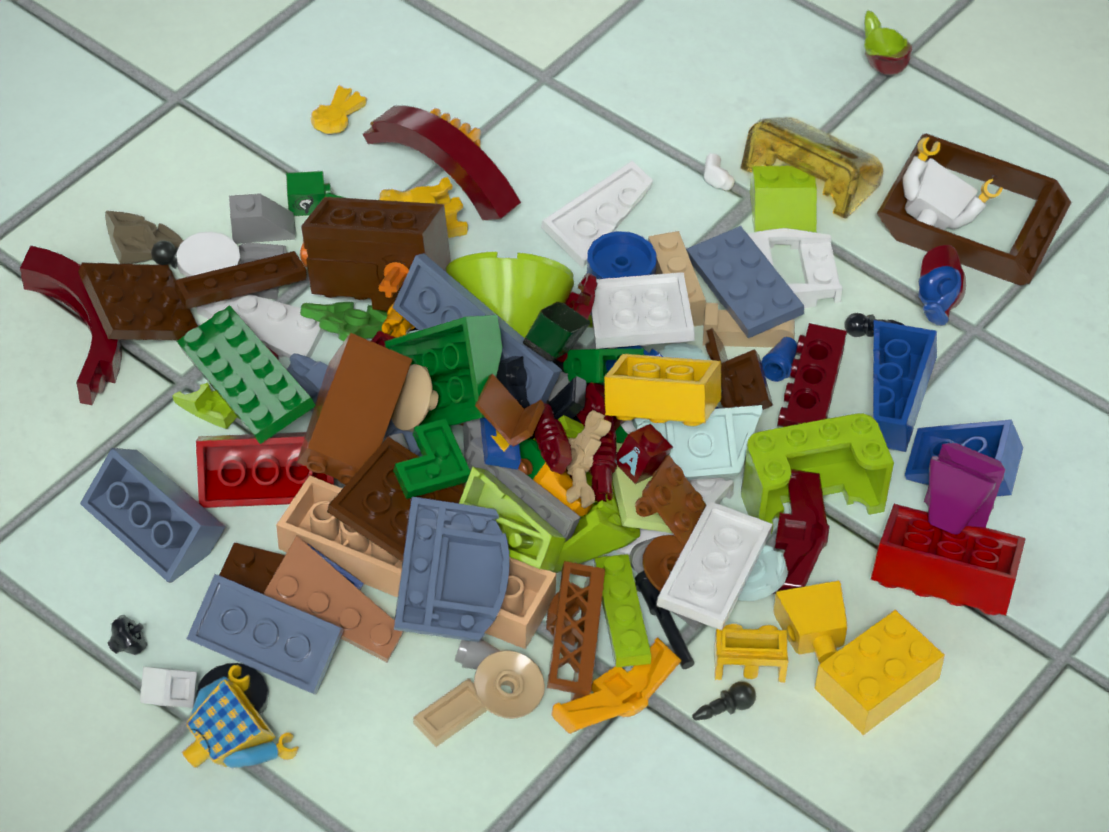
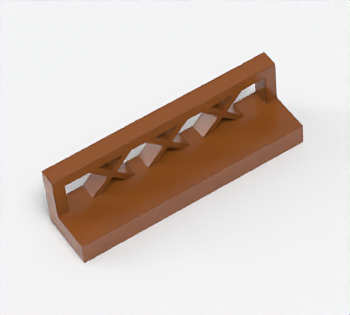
M564 561L547 688L571 692L570 701L590 695L605 569ZM570 574L587 577L584 589L579 592L569 581ZM574 602L582 609L581 618L575 622L565 611V608ZM572 632L578 639L577 649L570 653L561 640ZM569 663L574 669L573 681L557 678L558 668Z

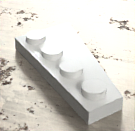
M631 161L542 221L541 228L584 268L587 264L588 249L593 241L603 234L616 230L649 191L653 180Z
M251 294L197 307L198 314L209 320L216 312L230 305L267 347L277 353L280 358L284 356L289 358L294 353L311 358L325 331L319 327L320 322L301 316V308Z

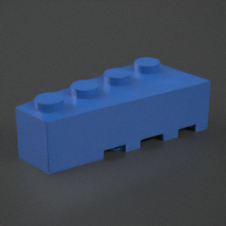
M874 320L873 418L879 425L888 449L906 452L937 358V331Z

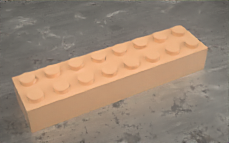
M309 476L276 524L279 550L288 552L295 537L298 536L306 544L315 548L362 583L398 597L402 561L327 512L328 505L342 488ZM509 557V578L504 600L495 621L485 633L526 649L545 617L553 597L556 595V573L538 569Z

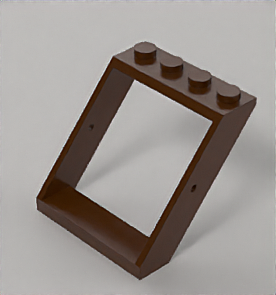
M927 133L922 134L919 141L929 137L926 143L927 151L930 152L935 142H940L941 146L939 152L935 155H929L926 162L931 158L944 168L983 182L994 179L989 184L1002 187L1037 201L1009 254L918 221L906 212L907 198L905 197L903 176L914 156L918 157L920 153L917 142L877 212L881 221L898 242L926 252L937 246L951 245L957 250L960 263L964 266L1019 286L1030 284L1072 203L1059 182L1054 178Z

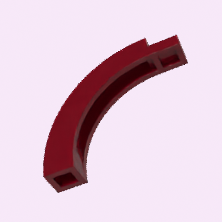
M405 105L393 106L380 117L374 119L370 123L371 128L362 134L367 144L399 143L409 146L433 160L462 188L482 220L501 219L521 203L506 177L476 143L446 120L426 110Z
M30 245L20 267L24 290L42 293L63 302L82 318L91 332L90 350L76 384L80 403L93 405L97 394L103 392L105 382L116 383L122 358L121 339H108L78 273L81 265L59 253Z

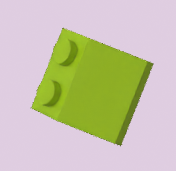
M814 165L752 166L750 201L754 232L787 228L816 233L817 187Z

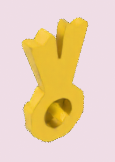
M338 85L331 104L319 105L317 109L312 111L311 123L315 129L323 133H340L348 126L347 116L365 107L367 98L360 96L358 91L351 95V88L344 89Z

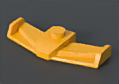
M657 637L650 647L651 664L633 666L628 673L622 667L616 668L615 666L592 682L591 690L594 693L564 704L559 702L554 704L552 717L566 732L571 734L616 716H634L648 707L649 698L678 666L681 659Z

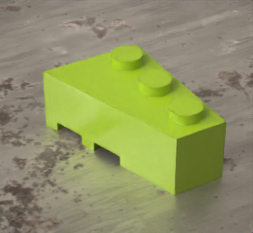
M472 467L459 504L496 509L499 518L495 520L502 533L506 534L509 557L538 569L554 571L566 538L490 471Z

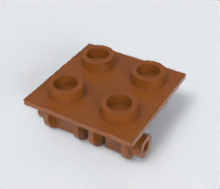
M669 454L665 456L659 468L655 470L653 478L642 491V497L638 498L635 503L636 512L639 516L646 517L658 513L682 546L686 545L706 507L701 494L694 489L685 477L683 470L676 465Z

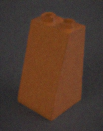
M350 333L328 364L297 463L305 465L313 472L324 473L334 477L340 483L346 485L382 444L412 359Z

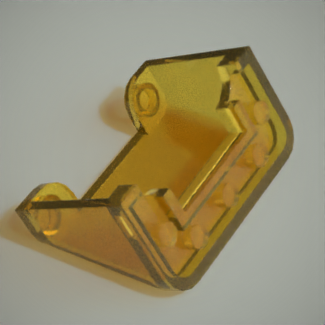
M790 116L764 118L755 122L748 131L741 163V169L752 174V166H773L776 159H779L824 181L825 185L822 194L827 197L831 195L836 204L833 213L844 219H847L881 185L884 172L881 161L874 155Z

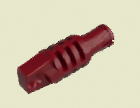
M544 403L545 408L534 430V437L541 456L552 472L563 475L566 467L572 461L571 445L562 423L554 418L551 406Z
M605 410L599 413L603 414V419L611 422L612 425L609 432L600 438L602 443L593 455V464L589 470L592 476L591 488L594 491L596 502H607V499L609 501L613 499L612 474L617 469V444L613 416L605 415Z

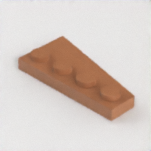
M298 536L295 537L263 594L343 628L344 631L340 639L386 663L404 631L394 630V620Z

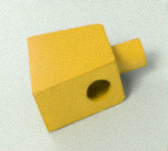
M839 580L776 592L773 613L782 630H787V639L795 653L801 655L815 652L818 662L821 664L837 652L836 648L844 645L847 620Z

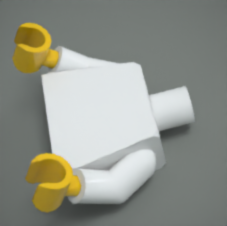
M925 137L918 142V150L920 152L918 157L914 156L903 176L904 194L907 198L906 212L918 221L943 230L947 227L957 229L971 223L987 206L985 202L988 199H993L1001 194L1002 187L995 194H990L987 186L994 180L990 179L982 185L981 194L976 196L977 189L931 158L926 162L928 156L937 154L941 146L940 142H935L930 152L927 151L926 143L929 137Z

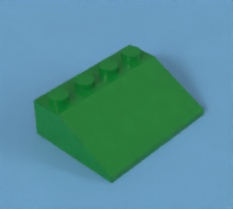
M497 315L467 316L385 341L386 348L411 358V365L416 364L426 367L432 381V389L438 393L437 406L433 410L428 411L419 426L445 418L449 426L486 418L475 404L489 376L494 374L496 377L503 347Z

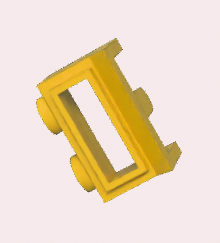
M728 624L724 626L723 630L716 629L714 643L715 680H722L723 666L726 664L744 665V677L747 679H755L758 676L759 666H778V682H785L789 661L787 657V630H778L777 627L772 625H764L758 629H743L738 624Z

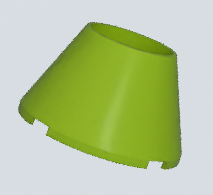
M482 252L459 257L447 265L446 272L540 352L542 349L528 340L526 335L539 312L556 302L565 304L574 287V274L568 267L555 260L533 254L517 252L516 259L497 258L498 252ZM547 311L543 315L545 316L546 314L547 318H549L548 313L551 314L552 311Z

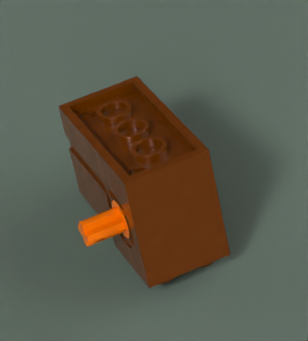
M324 197L301 226L303 244L300 250V258L303 265L308 268L311 294L324 295L328 298L338 296L353 297L357 300L371 298L373 310H384L388 313L390 306L395 302L416 255L424 253L444 271H446L447 265L451 262L444 204Z

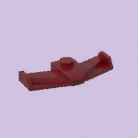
M791 469V478L787 484L791 514L780 513L775 549L785 550L783 556L788 570L786 581L778 591L805 587L821 550L827 545L830 526L827 524L819 473Z

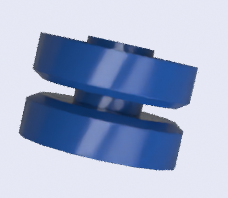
M615 231L603 234L594 240L588 249L587 273L596 276V279L655 275L656 251L652 244L644 237L631 232Z

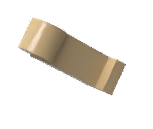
M705 303L703 346L709 342L706 330L711 328L714 329L724 346L773 348L784 337L795 339V319L747 338L727 310H718V303Z

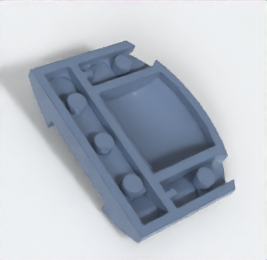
M417 497L411 498L394 630L480 642L485 635L484 633L495 621L500 611L509 578L508 542L506 534L502 533L495 520L499 518L496 509Z

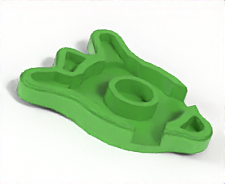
M337 302L328 305L303 303L300 309L301 316L320 322L319 327L321 329L338 334V339L341 341H345L350 333L364 339L373 338L378 331H382V324L388 317L387 312L384 310H373L372 305L367 306V312L353 309L354 302Z

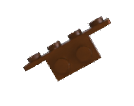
M714 329L706 330L709 342L705 343L707 353L711 360L721 361L722 392L720 402L722 407L762 405L764 410L773 406L761 359L757 351L754 349L728 360L724 344Z

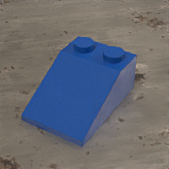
M1012 419L917 429L905 471L906 480L929 485V464L931 458L939 456L942 444L957 443L1001 461L1005 468V473L997 496L1012 495L1023 451V445Z

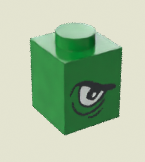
M323 171L286 173L288 210L293 212V216H310L326 194H331L330 183H324Z

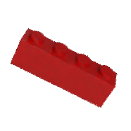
M306 432L276 433L261 444L258 443L252 434L198 436L196 440L199 504L204 508L291 504L309 476L334 485V477L324 473L313 472L305 465L297 463Z

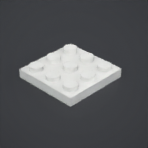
M684 272L596 279L597 287L591 310L596 349L695 341L694 325Z

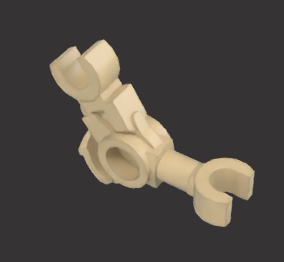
M594 410L588 414L585 428L578 434L576 439L568 438L571 445L572 461L566 468L568 474L572 475L573 486L567 490L566 498L570 503L581 498L583 508L588 507L595 501L594 491L586 481V473L593 464V455L602 443L600 438L609 432L612 425L611 422L603 419V414Z

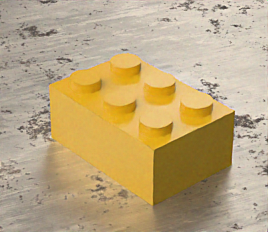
M622 354L604 377L605 415L616 416L617 419L624 421L646 418L653 423H665L671 420L682 421L687 426H697L706 423L721 400V361Z
M894 610L819 664L814 689L864 735L940 678L945 655L899 612Z

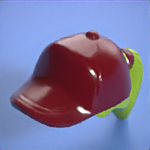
M867 10L864 21L866 35L864 44L866 52L864 54L867 60L879 73L895 75L902 72L910 62L912 44L896 30L881 28V23L872 11Z

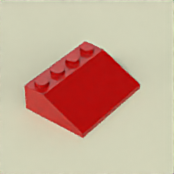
M898 504L893 505L879 543L871 580L877 581L880 585L887 588L900 587L911 590L914 594L921 597L933 596L945 599L954 606L967 605L978 608L988 615L1001 614L1006 616L1026 538L986 527L966 526L960 534H952L931 525L928 522V512Z

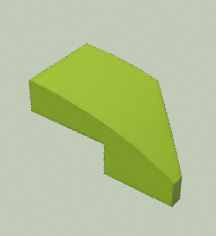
M209 383L201 384L200 389L196 392L185 395L179 391L172 395L174 402L178 406L216 426L228 429L237 418L216 391H211Z

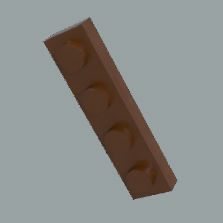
M292 251L174 280L175 291L185 309H190L306 280L307 270L296 252Z

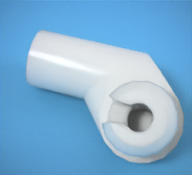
M713 153L707 155L704 180L715 188H721L724 191L730 190L735 183L734 177L720 167L721 158L719 155Z

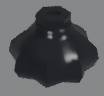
M120 615L111 624L112 636L107 643L108 646L116 654L122 651L133 655L141 653L147 646L144 633L141 631L144 629V626L141 623L136 625L135 621L130 620L126 615Z

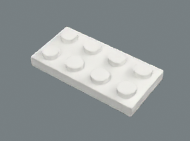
M708 501L658 596L657 606L723 630L771 534L773 524Z

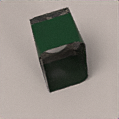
M556 302L539 312L523 344L551 362L573 348L589 326L590 321L566 304Z

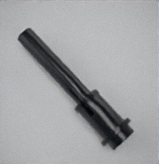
M641 571L635 577L636 590L642 593L650 614L657 616L674 653L681 659L679 663L681 668L688 669L692 667L695 662L670 611L657 606L660 591L649 581L645 571Z

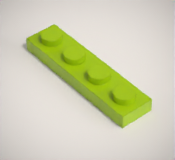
M629 555L594 558V567L605 569L602 605L616 668L651 664V651Z

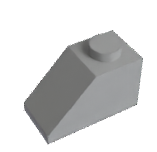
M260 193L229 196L232 239L236 244L295 240L293 212Z

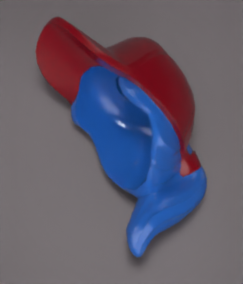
M951 245L937 246L925 254L919 279L918 296L922 303L925 304L922 310L931 323L937 326H944L949 321L950 310L960 304L966 291V275L962 269L957 250Z

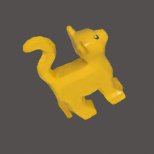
M448 177L442 178L436 186H416L403 192L394 189H384L379 194V200L444 204L448 238L467 235V222L457 220V212L463 209V204L459 197H453L450 200L448 191L453 188V185Z

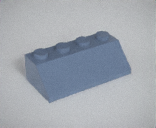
M111 448L80 502V505L167 582L175 581L207 557L226 527L138 450Z

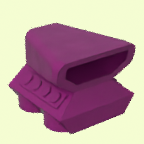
M957 443L942 444L939 456H933L929 464V487L924 502L929 506L928 522L952 534H960L966 526L986 527L990 513L994 508L1000 484L1004 479L1005 468L1001 461Z

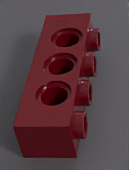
M809 323L806 336H799L796 353L801 354L800 359H793L790 377L795 378L794 383H787L784 402H788V407H781L777 426L787 427L828 418L844 352L846 330Z

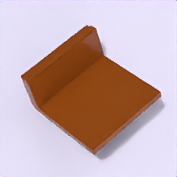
M494 374L489 376L475 404L478 410L512 446L533 435L545 408L544 402L540 399L524 409Z

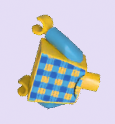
M232 666L229 669L228 678L221 677L202 688L198 693L191 712L192 716L187 721V727L197 740L182 752L186 760L195 768L208 758L215 764L224 767L239 768L258 765L274 760L278 756L289 760L294 758L298 752V746L292 749H287L283 746L284 743H289L293 740V735L289 732L282 734L278 743L272 741L276 738L243 693L249 688L250 675H246L242 679H236L241 675L240 666Z

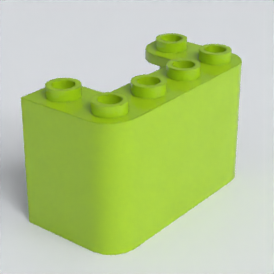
M863 413L760 431L752 434L747 441L741 498L748 515L773 524L774 519L779 518L780 513H784L782 503L790 502L787 484L791 478V469L819 473L823 496L842 492L847 505L854 504V501H857L867 507L868 515L882 513L885 511L894 461L878 423L873 417Z

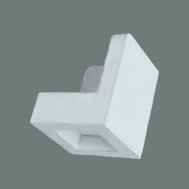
M143 667L140 702L160 706L193 708L197 672Z

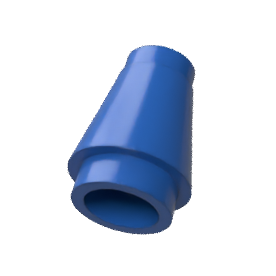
M790 337L782 338L763 357L762 367L765 377L769 380L779 382L790 376L798 345L794 339Z

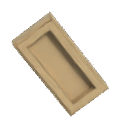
M468 678L413 717V724L437 747L488 710L478 700L474 690V683Z

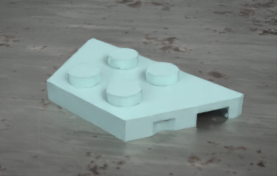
M762 405L714 409L706 423L697 426H687L682 421L671 420L665 423H653L646 418H635L632 422L636 429L652 424L673 446L669 455L676 465L683 470L688 480L738 476L745 460L747 441L754 434L763 409Z

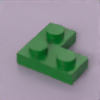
M446 418L414 427L412 435L422 456L396 463L394 466V474L405 498L409 499L467 482L471 471Z

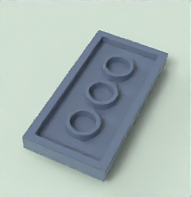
M742 226L686 249L692 266L747 338L804 314L803 303Z
M214 574L186 639L316 695L344 629Z

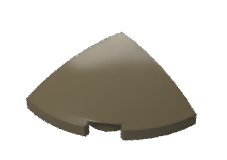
M118 211L105 212L109 238L120 264L152 260L151 250L158 241H169L175 248H178L183 242L182 238L169 227L159 223L157 230V226L152 222L146 221L143 216Z

